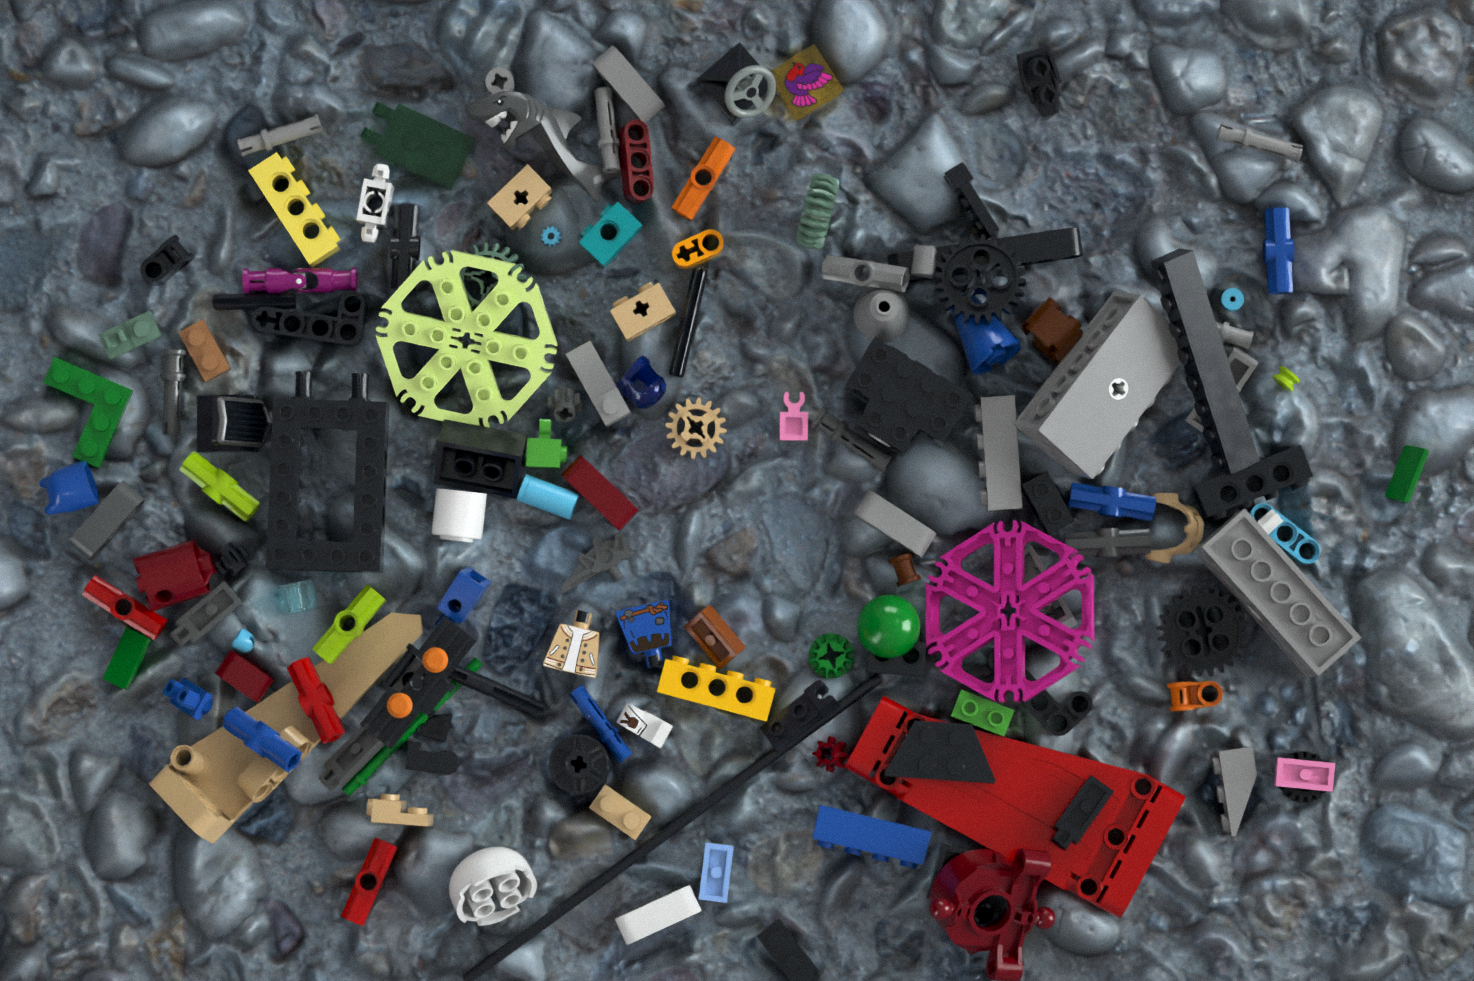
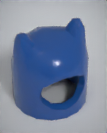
M86 461L59 468L43 478L39 483L40 487L46 488L49 504L45 508V513L49 515L75 512L100 502L93 474Z

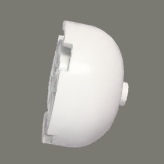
M488 847L470 854L455 868L449 883V896L462 922L465 923L468 920L477 921L478 926L490 925L519 912L520 909L516 905L525 901L527 897L533 898L537 889V881L528 862L518 852L505 847ZM493 891L501 907L507 908L506 910L494 912L495 905L491 898Z

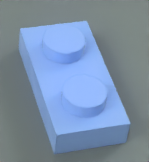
M705 842L699 900L727 903L734 846Z

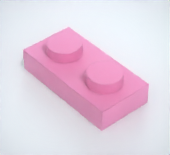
M1277 757L1274 786L1333 792L1335 763Z

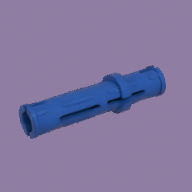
M584 685L579 686L568 695L599 736L598 741L609 749L618 764L633 754L618 734L620 732L618 728H614Z

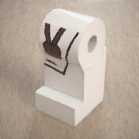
M629 703L625 704L616 723L659 748H662L673 728L671 724Z

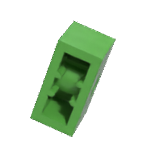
M961 689L958 692L949 716L1004 737L1014 710Z

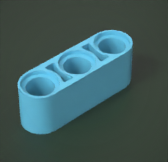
M1260 503L1249 509L1248 513L1253 518L1257 509H1262L1266 513L1273 509L1280 516L1283 522L1269 536L1296 563L1307 565L1319 558L1321 552L1319 544L1272 506ZM1279 527H1286L1289 530L1290 538L1287 542H1282L1278 539L1277 530ZM1302 544H1307L1312 548L1313 553L1309 560L1300 556L1299 548Z

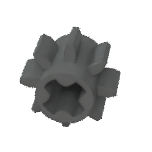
M570 388L555 389L554 397L549 396L547 398L549 416H554L560 422L574 421L575 413H582L580 393L575 394Z

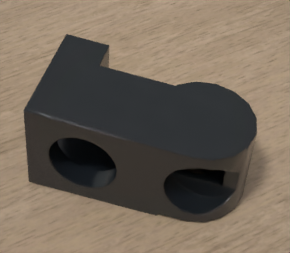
M409 741L405 769L450 775L458 770L460 759L455 752L451 750H443L439 753L422 751V742Z

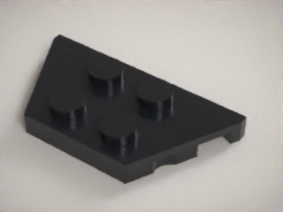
M914 721L884 773V776L995 784L994 775L972 724Z

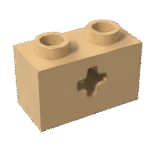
M527 164L487 204L513 231L516 227L521 229L530 221L531 217L529 214L534 209L538 208L541 210L552 199L549 196L552 193V189ZM520 194L523 197L527 194L526 199L528 203L525 205L519 203L517 205L516 196Z
M652 282L647 283L637 290L638 295L631 299L625 296L613 303L614 308L610 310V313L627 343L676 316V311L660 283L655 285ZM638 304H641L643 307H649L646 310V316L643 317L641 314L635 315Z

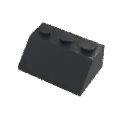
M444 419L437 444L434 483L517 499L528 435Z

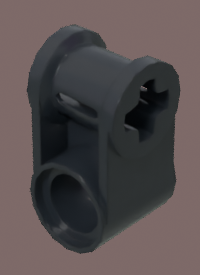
M173 235L143 261L140 268L141 275L148 284L161 286L173 275L190 264L195 255L188 253L179 242V237ZM172 250H175L180 257H177ZM154 265L160 266L162 271L157 278L148 277L150 267Z

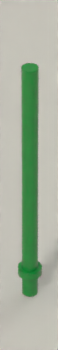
M475 657L464 668L476 672L483 664ZM451 680L450 682L456 687L451 693L447 692L434 710L437 711L462 684ZM420 712L392 749L385 745L341 789L350 796L360 785H366L368 783L366 780L430 717Z

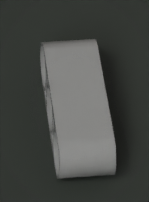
M612 45L591 63L598 74L638 120L646 123L665 107L661 99L615 46Z
M867 490L853 512L859 519L920 558L923 557L937 535L933 530L871 490Z

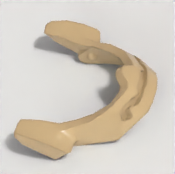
M1153 493L1152 496L1156 497V502L1169 505V508H1174L1175 510L1179 509L1188 519V524L1184 527L1187 537L1183 543L1169 549L1151 550L1150 554H1145V558L1150 561L1170 563L1172 556L1189 554L1198 546L1202 540L1204 522L1196 508L1179 502L1178 494Z

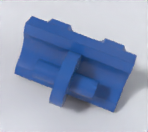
M183 677L180 682L170 678L163 690V694L171 698L169 703L199 721L202 715L210 711L213 704L212 694Z

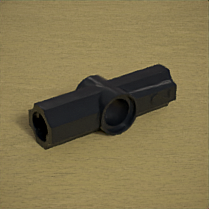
M395 204L394 234L391 235L390 240L392 290H397L417 268V261L420 259L421 239L418 236L420 206Z

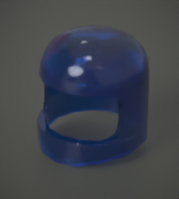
M646 356L639 357L616 384V387L630 403L638 409H648L654 406L664 396L667 386L664 378L660 377L650 365L651 361Z

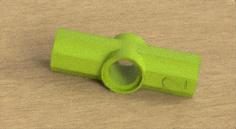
M195 451L185 459L179 469L202 487L204 493L220 505H225L245 522L253 517L262 504L241 488L234 478L222 469L214 467Z
M367 584L350 605L336 615L333 625L315 644L312 650L332 665L349 644L362 635L366 624L387 600ZM354 618V628L350 631H344L345 621Z

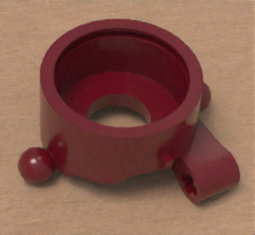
M976 849L964 852L950 860L936 876L930 893L929 912L954 944L967 949L969 954H975L978 951H990L986 964L988 979L1020 981L1023 974L1022 946L1025 935L1029 934L1034 924L1043 930L1049 929L1054 925L1056 921L1054 911L1048 907L1038 908L1037 899L1035 898L1038 886L1051 870V856L1047 851L1018 849L1012 863L1007 857L996 851ZM992 895L1005 897L1007 906L997 919L984 927L976 925L974 912L977 905L984 898Z

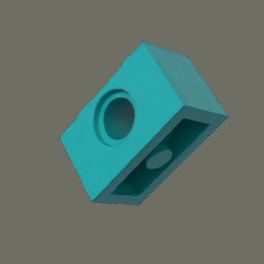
M619 202L614 206L608 204L599 214L601 218L594 227L589 224L579 235L582 238L579 241V245L604 269L643 229L642 224ZM606 227H613L617 230V235L612 240H605L601 237L602 230Z

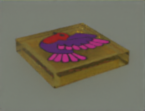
M815 44L770 71L775 78L777 92L797 122L844 93V89Z

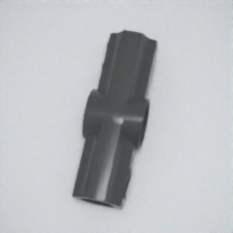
M1119 528L1094 529L1092 532L1064 533V544L1080 552L1075 555L1114 558L1128 554L1151 553L1150 529L1119 530Z

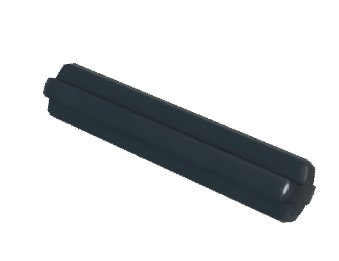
M293 293L215 294L212 299L215 310H256L259 307L295 309L297 303L296 295Z

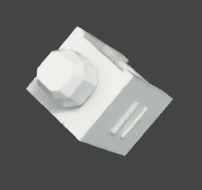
M376 164L372 172L374 180L364 178L356 219L359 224L365 225L361 231L363 242L375 243L379 234L377 227L387 228L394 192L393 184L386 183V180H389L390 174L388 165ZM375 191H377L379 197L383 200V204L379 209L375 210L376 216H372L373 212L369 209L368 203L372 198L376 197Z

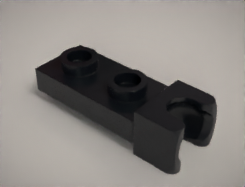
M961 162L945 172L943 178L953 194L959 192L961 195L958 197V201L966 212L970 210L975 217V220L972 222L980 235L985 234L988 239L998 234L1000 229L972 187L973 177L966 165Z
M817 680L804 690V694L760 727L776 751L779 752L821 718L828 717L839 708L840 703L832 695L822 699L829 691L822 680Z

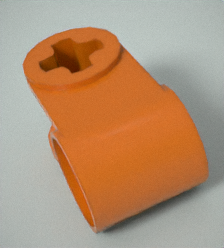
M1214 681L1167 683V688L1170 689L1172 704L1169 707V712L1212 707L1220 703L1223 698L1221 686ZM1206 686H1212L1216 689L1217 697L1212 702H1207L1202 698V690ZM1180 690L1182 695V703L1180 702Z

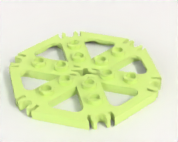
M455 250L450 251L453 255V262H450V254L444 251L442 253L444 258L443 264H437L434 256H429L428 263L432 268L430 270L426 264V259H424L381 307L391 310L392 313L389 311H381L379 313V316L385 317L389 324L386 327L377 326L376 331L387 333L388 336H381L379 334L375 336L396 397H398L401 391L406 389L407 392L401 397L400 401L403 403L409 397L414 398L416 405L411 410L413 413L418 411L423 405L425 407L418 416L439 421L446 419L482 426L480 418H483V425L490 428L489 416L495 415L498 417L499 423L503 424L505 422L503 410L509 421L552 373L541 369V366L545 369L554 368V363H549L545 360V354H556L557 349L546 347V344L555 346L558 344L538 284L536 283L531 290H527V287L533 282V278L530 277L526 282L518 280V274L522 270L521 267L516 268L511 275L509 271L515 263ZM463 267L491 271L498 276V284L474 311H472L460 275V270ZM420 281H429L433 286L444 320L405 312L402 308V301ZM520 302H527L533 309L540 333L536 339H530L494 330ZM468 332L470 333V338L476 342L470 343L468 347H464L463 341L453 337H463ZM398 341H404L439 350L414 378L407 379L400 372L393 346ZM489 360L529 370L531 374L530 380L513 399L504 400L501 397ZM460 368L473 403L472 411L467 414L440 409L434 402L435 396Z

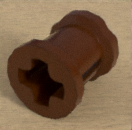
M912 552L888 560L889 564L894 567L898 579L897 587L921 579V576L915 571L911 559L913 557Z

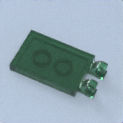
M376 102L372 111L373 114L390 123L383 136L364 127L360 136L361 140L378 147L375 152L376 156L452 190L475 143V138L400 103L396 110H393L382 103Z

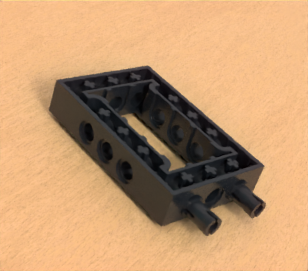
M296 371L295 396L292 399L273 398L266 568L270 570L383 573L390 405L387 402L371 401V399H368L370 374L361 373V385L360 374H351L352 395L348 400H317L312 397L313 372L305 371L304 376L302 371ZM312 428L316 431H321V428H331L349 432V429L357 431L353 542L296 541L300 534L298 504L301 503L302 499L299 496L300 475H303V469L300 468L301 447H304V439L300 433L301 429Z

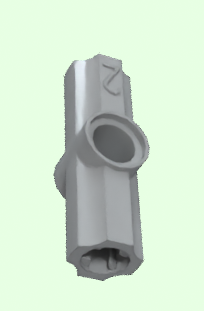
M826 255L822 266L823 279L900 292H905L909 285L910 274L907 267L834 255ZM865 266L870 270V276L866 281L862 277V270Z

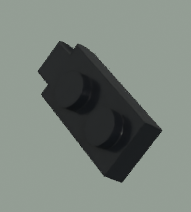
M1089 775L1054 824L1052 829L1057 832L1050 841L1063 851L1067 849L1071 842L1076 845L1114 791L1092 775Z
M777 919L757 935V938L790 981H820L815 975L819 971L780 919Z

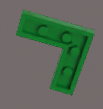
M54 357L43 383L94 404L72 457L100 468L133 394V390Z

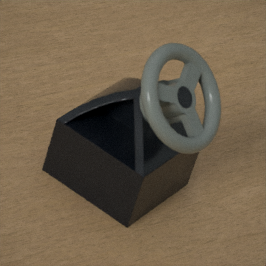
M740 42L697 78V85L733 126L743 118L757 116L766 110L776 92V81L773 74L767 68L760 66Z

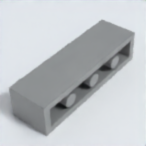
M1015 395L981 397L979 404L974 406L975 421H981V433H976L977 449L983 450V461H978L979 478H984L985 489H980L981 506H986L987 512L1021 510L1022 494L1017 427L1014 425L1016 421Z

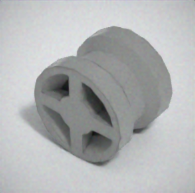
M500 67L494 68L486 75L485 83L490 95L514 90V80L508 70Z

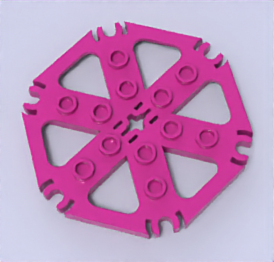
M1016 520L1013 521V529L1010 532L1005 531L1004 522L999 521L998 525L994 522L939 557L947 561L948 565L936 562L935 565L942 570L941 576L938 578L932 575L928 576V579L937 584V587L931 586L926 582V648L929 649L928 653L931 656L939 652L942 653V659L935 663L936 667L944 668L939 671L997 703V695L1001 703H1006V695L1009 692L1014 693L1015 702L1020 703L1021 700L1026 702L1081 667L1073 663L1071 659L1074 658L1079 662H1084L1085 659L1079 656L1078 649L1081 646L1089 649L1093 647L1083 637H1088L1095 642L1094 575L1090 574L1092 570L1089 567H1085L1083 570L1077 569L1078 563L1083 561L1084 557L1081 554L1075 555L1080 552L1021 521V528L1020 523ZM1029 542H1037L1059 555L1058 563L1025 583L1024 549ZM986 544L994 545V587L962 569L963 559ZM1071 590H1079L1082 594V623L1076 629L1067 627L1041 613L1040 610ZM945 596H952L980 612L947 634H943L940 630V601ZM1011 603V607L1016 609V613L1011 614V619L1008 620V616L1003 614V610H1007L1008 605ZM1025 637L1057 653L1060 657L1058 667L1036 681H1029L1025 676ZM994 640V681L985 683L966 673L962 668V662L966 657Z

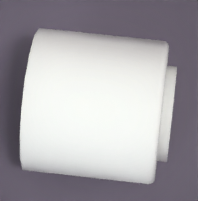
M436 489L431 533L433 535H440L439 539L463 542H473V539L481 540L487 494Z

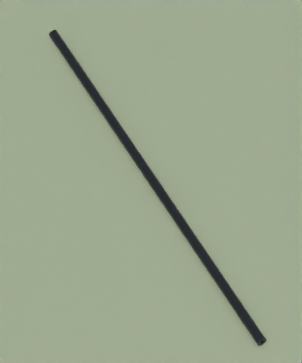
M877 674L867 679L838 701L840 703L839 708L828 717L821 718L779 752L774 748L463 974L462 976L465 981H474L868 694L882 683L881 679Z

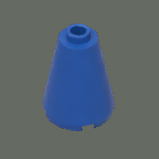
M975 295L971 298L974 303L982 304ZM954 308L951 309L952 314H953V317H954V310H955ZM963 314L956 319L954 318L969 367L974 375H981L992 371L990 365L997 362L1003 365L1021 349L1019 339L1001 321L999 322L995 316L991 317L990 325L983 318L978 326H976L974 318H970L968 323L965 324Z

